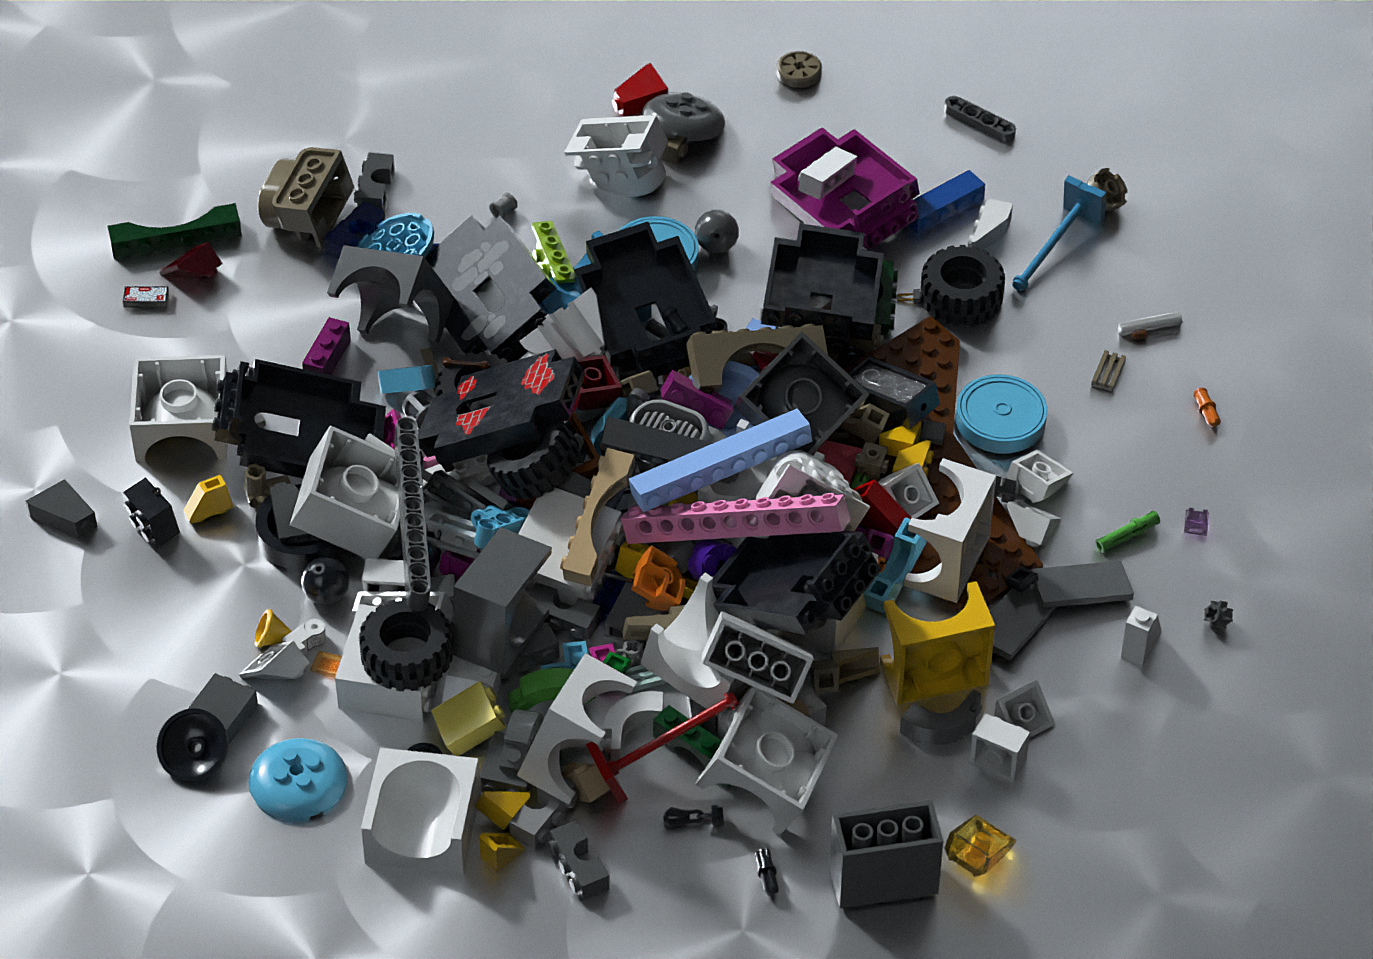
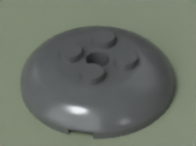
M688 92L667 93L656 96L645 104L642 111V116L657 115L665 135L676 139V135L688 137V141L712 139L724 131L726 123L723 113L715 104Z

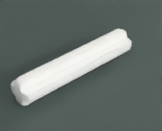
M1180 312L1122 322L1119 324L1118 330L1122 336L1130 335L1142 329L1148 330L1181 322L1182 316Z

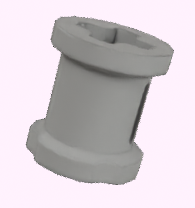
M506 192L499 201L491 203L489 209L496 219L499 216L504 218L507 212L517 208L518 203L513 195Z

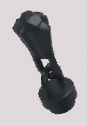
M711 805V813H703L699 809L682 810L670 807L663 815V822L672 829L687 824L700 823L704 818H711L713 825H719V822H724L723 807ZM690 814H698L696 815L698 819H690Z

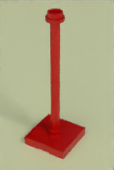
M733 692L725 693V699L615 762L613 760L608 762L596 743H587L586 746L618 802L621 804L628 800L625 791L616 777L620 773L619 770L727 708L736 709L735 707L739 703Z

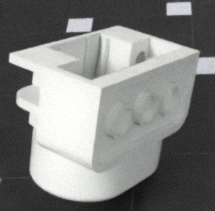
M657 115L581 119L564 153L566 156L577 155L574 160L575 167L579 170H588L593 183L598 188L622 196L638 197L651 193L663 183L666 177V169L661 157L668 144V140Z
M799 450L787 451L777 456L771 462L767 470L766 480L755 496L757 500L762 497L778 499L782 496L795 498L807 494L812 496H822L827 493H834L835 495L844 494L851 519L844 529L846 531H855L870 508L868 504L862 502L859 493L850 489L848 481L844 480L843 475L838 469L824 461H820L807 452Z

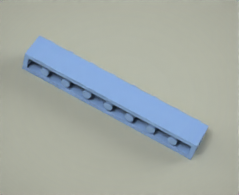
M798 409L792 410L629 478L632 497L643 512L651 510L812 442L810 424Z

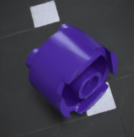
M703 539L699 541L692 549L694 552L688 560V569L691 576L696 581H699L704 573L714 577L737 548L718 539Z

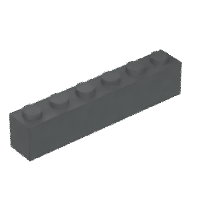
M608 417L604 425L599 449L604 450L605 453L607 448L633 454L635 461H641V459L650 461L651 465L658 467L713 443ZM739 473L724 478L719 482L725 484L735 483Z

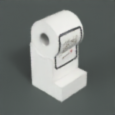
M311 619L283 637L282 640L283 642L294 641L306 657V653L311 649L325 643V624L320 619Z

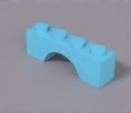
M906 517L895 535L892 552L884 571L876 576L863 593L866 607L886 614L884 601L894 600L895 602L904 585L907 573L911 572L927 543L921 536L908 531V524L911 519Z

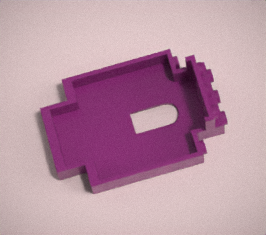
M822 127L772 159L774 171L778 177L770 183L773 197L805 224L864 233L863 247L867 250L872 249L919 218L917 203L913 200L920 194L917 178L855 129L837 139ZM838 147L857 156L855 174L821 200L798 190L800 172L824 156L826 152ZM855 190L869 201L870 204L857 211L856 209L851 210L840 199Z

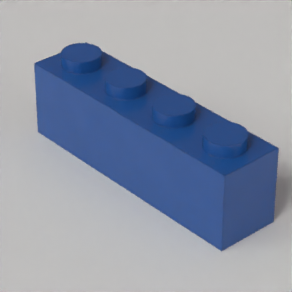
M967 170L913 199L917 203L919 218L907 226L919 235L924 231L930 230L935 225L948 220L950 217L963 212L974 204L980 203L984 200L985 183L973 172Z

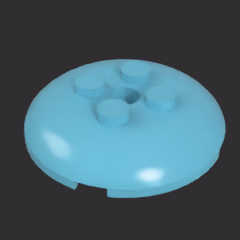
M403 213L395 215L376 225L378 229L370 236L366 234L357 247L418 255L426 258L434 242V227L430 220L424 218L422 214Z
M309 738L287 739L268 747L255 760L249 773V790L256 805L263 812L274 818L285 821L310 820V816L321 812L325 814L340 801L347 786V770L340 755L329 745Z

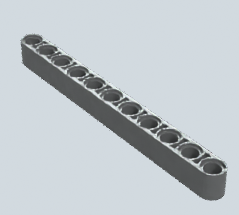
M403 417L396 423L394 447L406 603L413 611H423L428 607L431 581L418 427L414 419Z

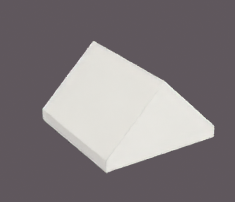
M1034 680L996 700L994 717L1029 731V738L1055 724L1038 680Z

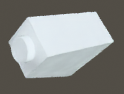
M1138 606L1134 607L1125 625L1121 651L1122 659L1143 667L1162 632L1158 614Z

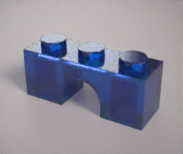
M363 201L358 207L353 209L350 215L341 220L335 229L327 233L324 238L325 253L339 260L343 246L357 247L359 245L358 235L368 234L370 236L378 229L376 225L385 220V211Z

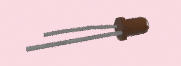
M1181 321L1148 330L1142 329L1141 331L1133 332L1131 334V337L1133 340L1147 339L1148 337H1161L1178 333V331L1158 336H1148L1147 331L1184 322Z

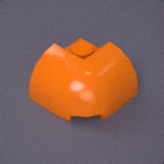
M651 546L641 556L631 576L634 577L631 590L647 599L645 606L655 610L667 611L672 606H680L686 579H682L681 573L676 567L678 563L673 558Z

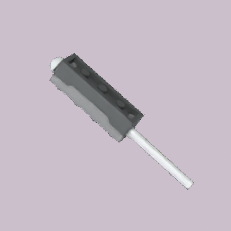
M369 433L365 441L395 454L393 448ZM421 467L422 479L428 482L423 492L463 519L471 521V514L474 510H484L487 506L493 504L443 470H438L431 474Z

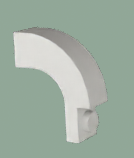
M647 691L635 693L618 701L609 710L604 719L602 730L606 732L603 737L607 741L606 753H611V760L613 762L621 758L623 738L631 729L643 725H653V719L663 711V692Z

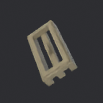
M1105 350L1092 379L1091 386L1113 392L1125 364L1126 356L1122 355L1120 358L1117 357V353L1113 352V355H1110L1109 351ZM1108 360L1110 362L1100 383L1098 380ZM1114 363H1118L1114 375L1111 379V382L1109 385H1107L1106 382L1111 373Z

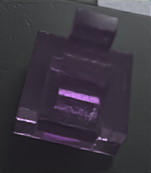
M1194 508L1186 510L1184 533L1207 536L1208 510L1203 509V512L1194 511Z

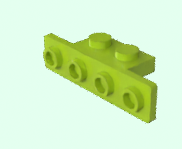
M533 222L532 229L537 239L536 249L533 250V257L548 277L554 278L555 283L575 282L573 267L553 222Z

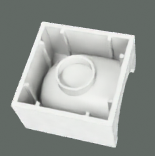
M225 355L134 358L129 426L136 462H145V454L152 444L172 436H187L199 439L214 449L218 459H227L228 443L214 441L215 431H212L214 417L217 418L218 413L214 412L216 399H219L220 396L219 393H216L219 379L223 380L225 373L228 372Z
M330 425L309 458L290 526L362 557L377 559L397 531L400 520L395 454Z
M380 748L361 826L365 863L464 874L477 813L475 803L481 795L478 758Z

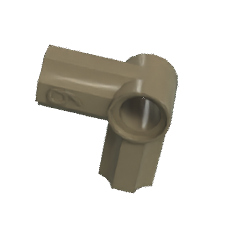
M257 464L249 465L248 469L244 471L245 482L243 488L249 505L252 508H259L262 502L270 496V487L282 482L291 484L287 475L266 479L265 468Z

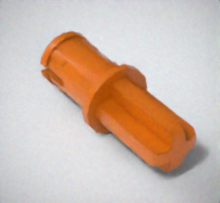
M1206 388L1196 389L1193 396L1199 405L1198 410L1200 414L1204 415L1208 425L1211 428H1215L1221 423L1215 410L1216 404L1210 399Z

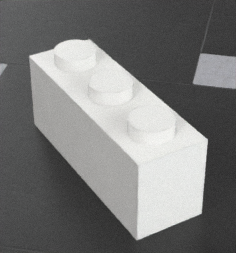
M838 147L826 152L824 156L800 172L798 190L821 200L855 174L857 156Z

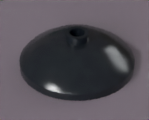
M185 709L171 716L162 726L157 738V756L161 766L172 777L185 782H197L210 777L221 767L228 752L229 742L223 723L214 714L203 709ZM201 744V749L196 752L195 746Z

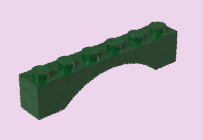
M236 203L215 206L198 219L177 226L147 227L131 222L107 226L113 259L242 236Z

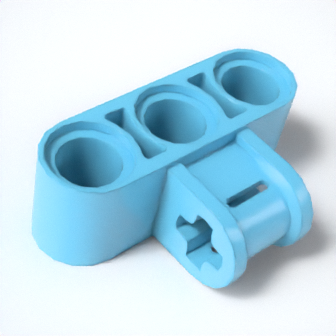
M433 365L378 371L380 391L383 394L435 388L436 374Z
M494 504L487 506L484 510H474L471 514L472 524L477 529L474 544L484 549L500 527L519 534L530 510L523 507H514L504 511Z

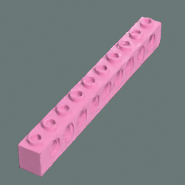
M827 493L822 496L807 494L795 498L782 496L778 499H769L768 497H762L757 500L738 499L732 502L718 500L714 503H704L703 501L684 505L683 503H675L669 506L660 505L646 512H643L639 505L630 507L621 518L628 544L840 532L845 529L851 520L844 494L835 495L834 493Z

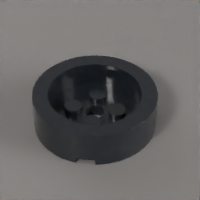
M302 484L295 485L299 492ZM268 496L262 502L257 511L255 525L259 549L264 558L274 566L277 564L286 568V571L302 573L306 566L314 559L332 557L338 560L340 559V554L345 550L325 540L294 545L279 541L271 496Z

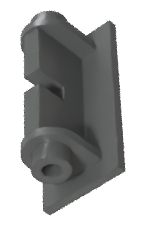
M996 476L994 499L999 497L1001 502L1004 503L1025 500V497L1019 496L1022 485L1018 481Z

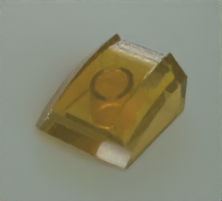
M974 815L949 833L944 849L949 861H954L971 872L975 877L984 875L1009 852L1017 840L978 815Z

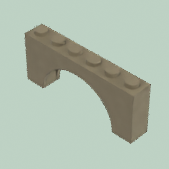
M806 324L795 328L787 325L780 329L763 327L754 331L740 329L736 332L720 330L713 334H706L705 332L694 333L686 343L693 384L698 390L706 394L711 393L712 390L718 392L722 386L724 366L731 359L743 353L753 351L779 355L801 331L828 355L823 325Z

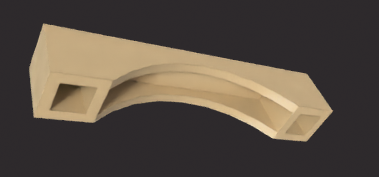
M607 448L605 456L601 455L598 462L599 472L591 480L590 489L592 491L590 496L586 495L583 502V515H579L576 521L575 529L577 531L575 536L571 535L568 542V549L570 550L568 555L563 556L560 569L563 570L564 580L591 587L598 569V558L592 542L595 521L608 500L629 485V478L632 477L635 468V457L633 454Z

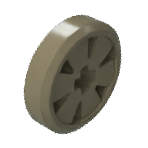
M789 52L783 55L777 62V77L782 83L790 87L805 88L812 86L822 76L821 61L809 52Z

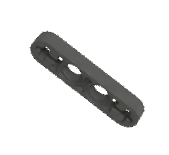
M958 96L946 98L944 111L949 116L1000 141L1010 142L1014 140L1016 126L1013 123ZM975 113L976 116H968L966 114ZM990 121V122H993L994 124H993V125H986V124H984V122Z

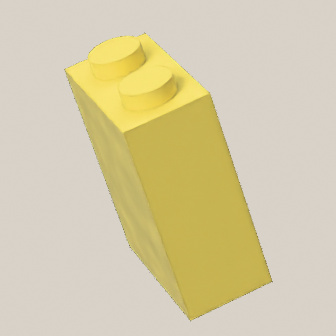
M481 681L431 710L446 747L455 756H460L492 737L495 731L500 732L506 728L503 721L505 714L498 704L496 705L495 702L497 699L496 693L491 686L487 688Z

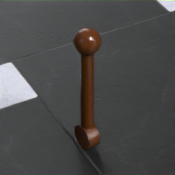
M449 357L442 359L444 366H450L451 364L481 367L484 370L489 367L487 361L451 360Z

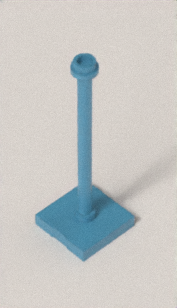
M1070 175L1067 176L1064 180L1063 208L1070 212L1022 275L1014 277L1012 286L1017 291L1027 289L1029 278L1078 215L1098 225L1102 224L1105 220V191L1088 185Z

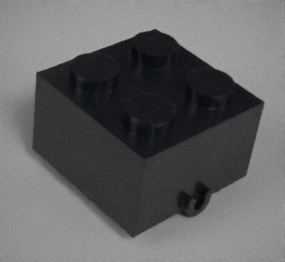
M146 477L123 492L125 498L123 504L130 514L128 519L134 528L139 527L141 529V534L147 542L151 541L158 548L180 533L172 505L161 494V489L154 487Z

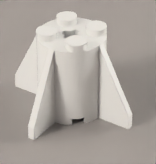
M592 288L588 289L574 301L568 303L569 307L565 310L561 307L556 312L547 314L545 316L546 319L542 322L543 325H538L535 330L520 340L523 347L536 355L556 349L562 360L573 356L578 359L599 356L605 353L598 299Z

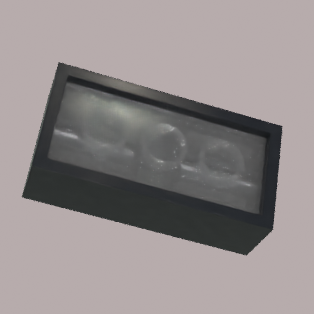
M868 356L847 373L869 393L863 406L870 403L889 413L888 420L911 429L940 405L936 382Z

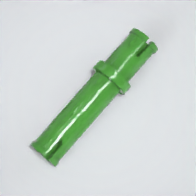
M1152 510L1140 518L1131 519L1127 525L1096 539V548L1100 553H1104L1136 535H1143L1145 530L1160 524L1159 515L1156 511Z

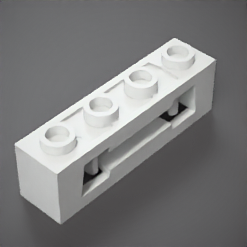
M424 506L427 541L434 546L476 559L480 553L477 552L479 547L474 544L477 529L473 526L472 521ZM435 533L434 538L428 537V535Z

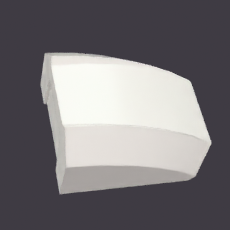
M1035 450L1012 461L1007 479L1018 481L1022 485L1020 493L1031 499L1032 503L1052 495L1074 473L1042 452Z

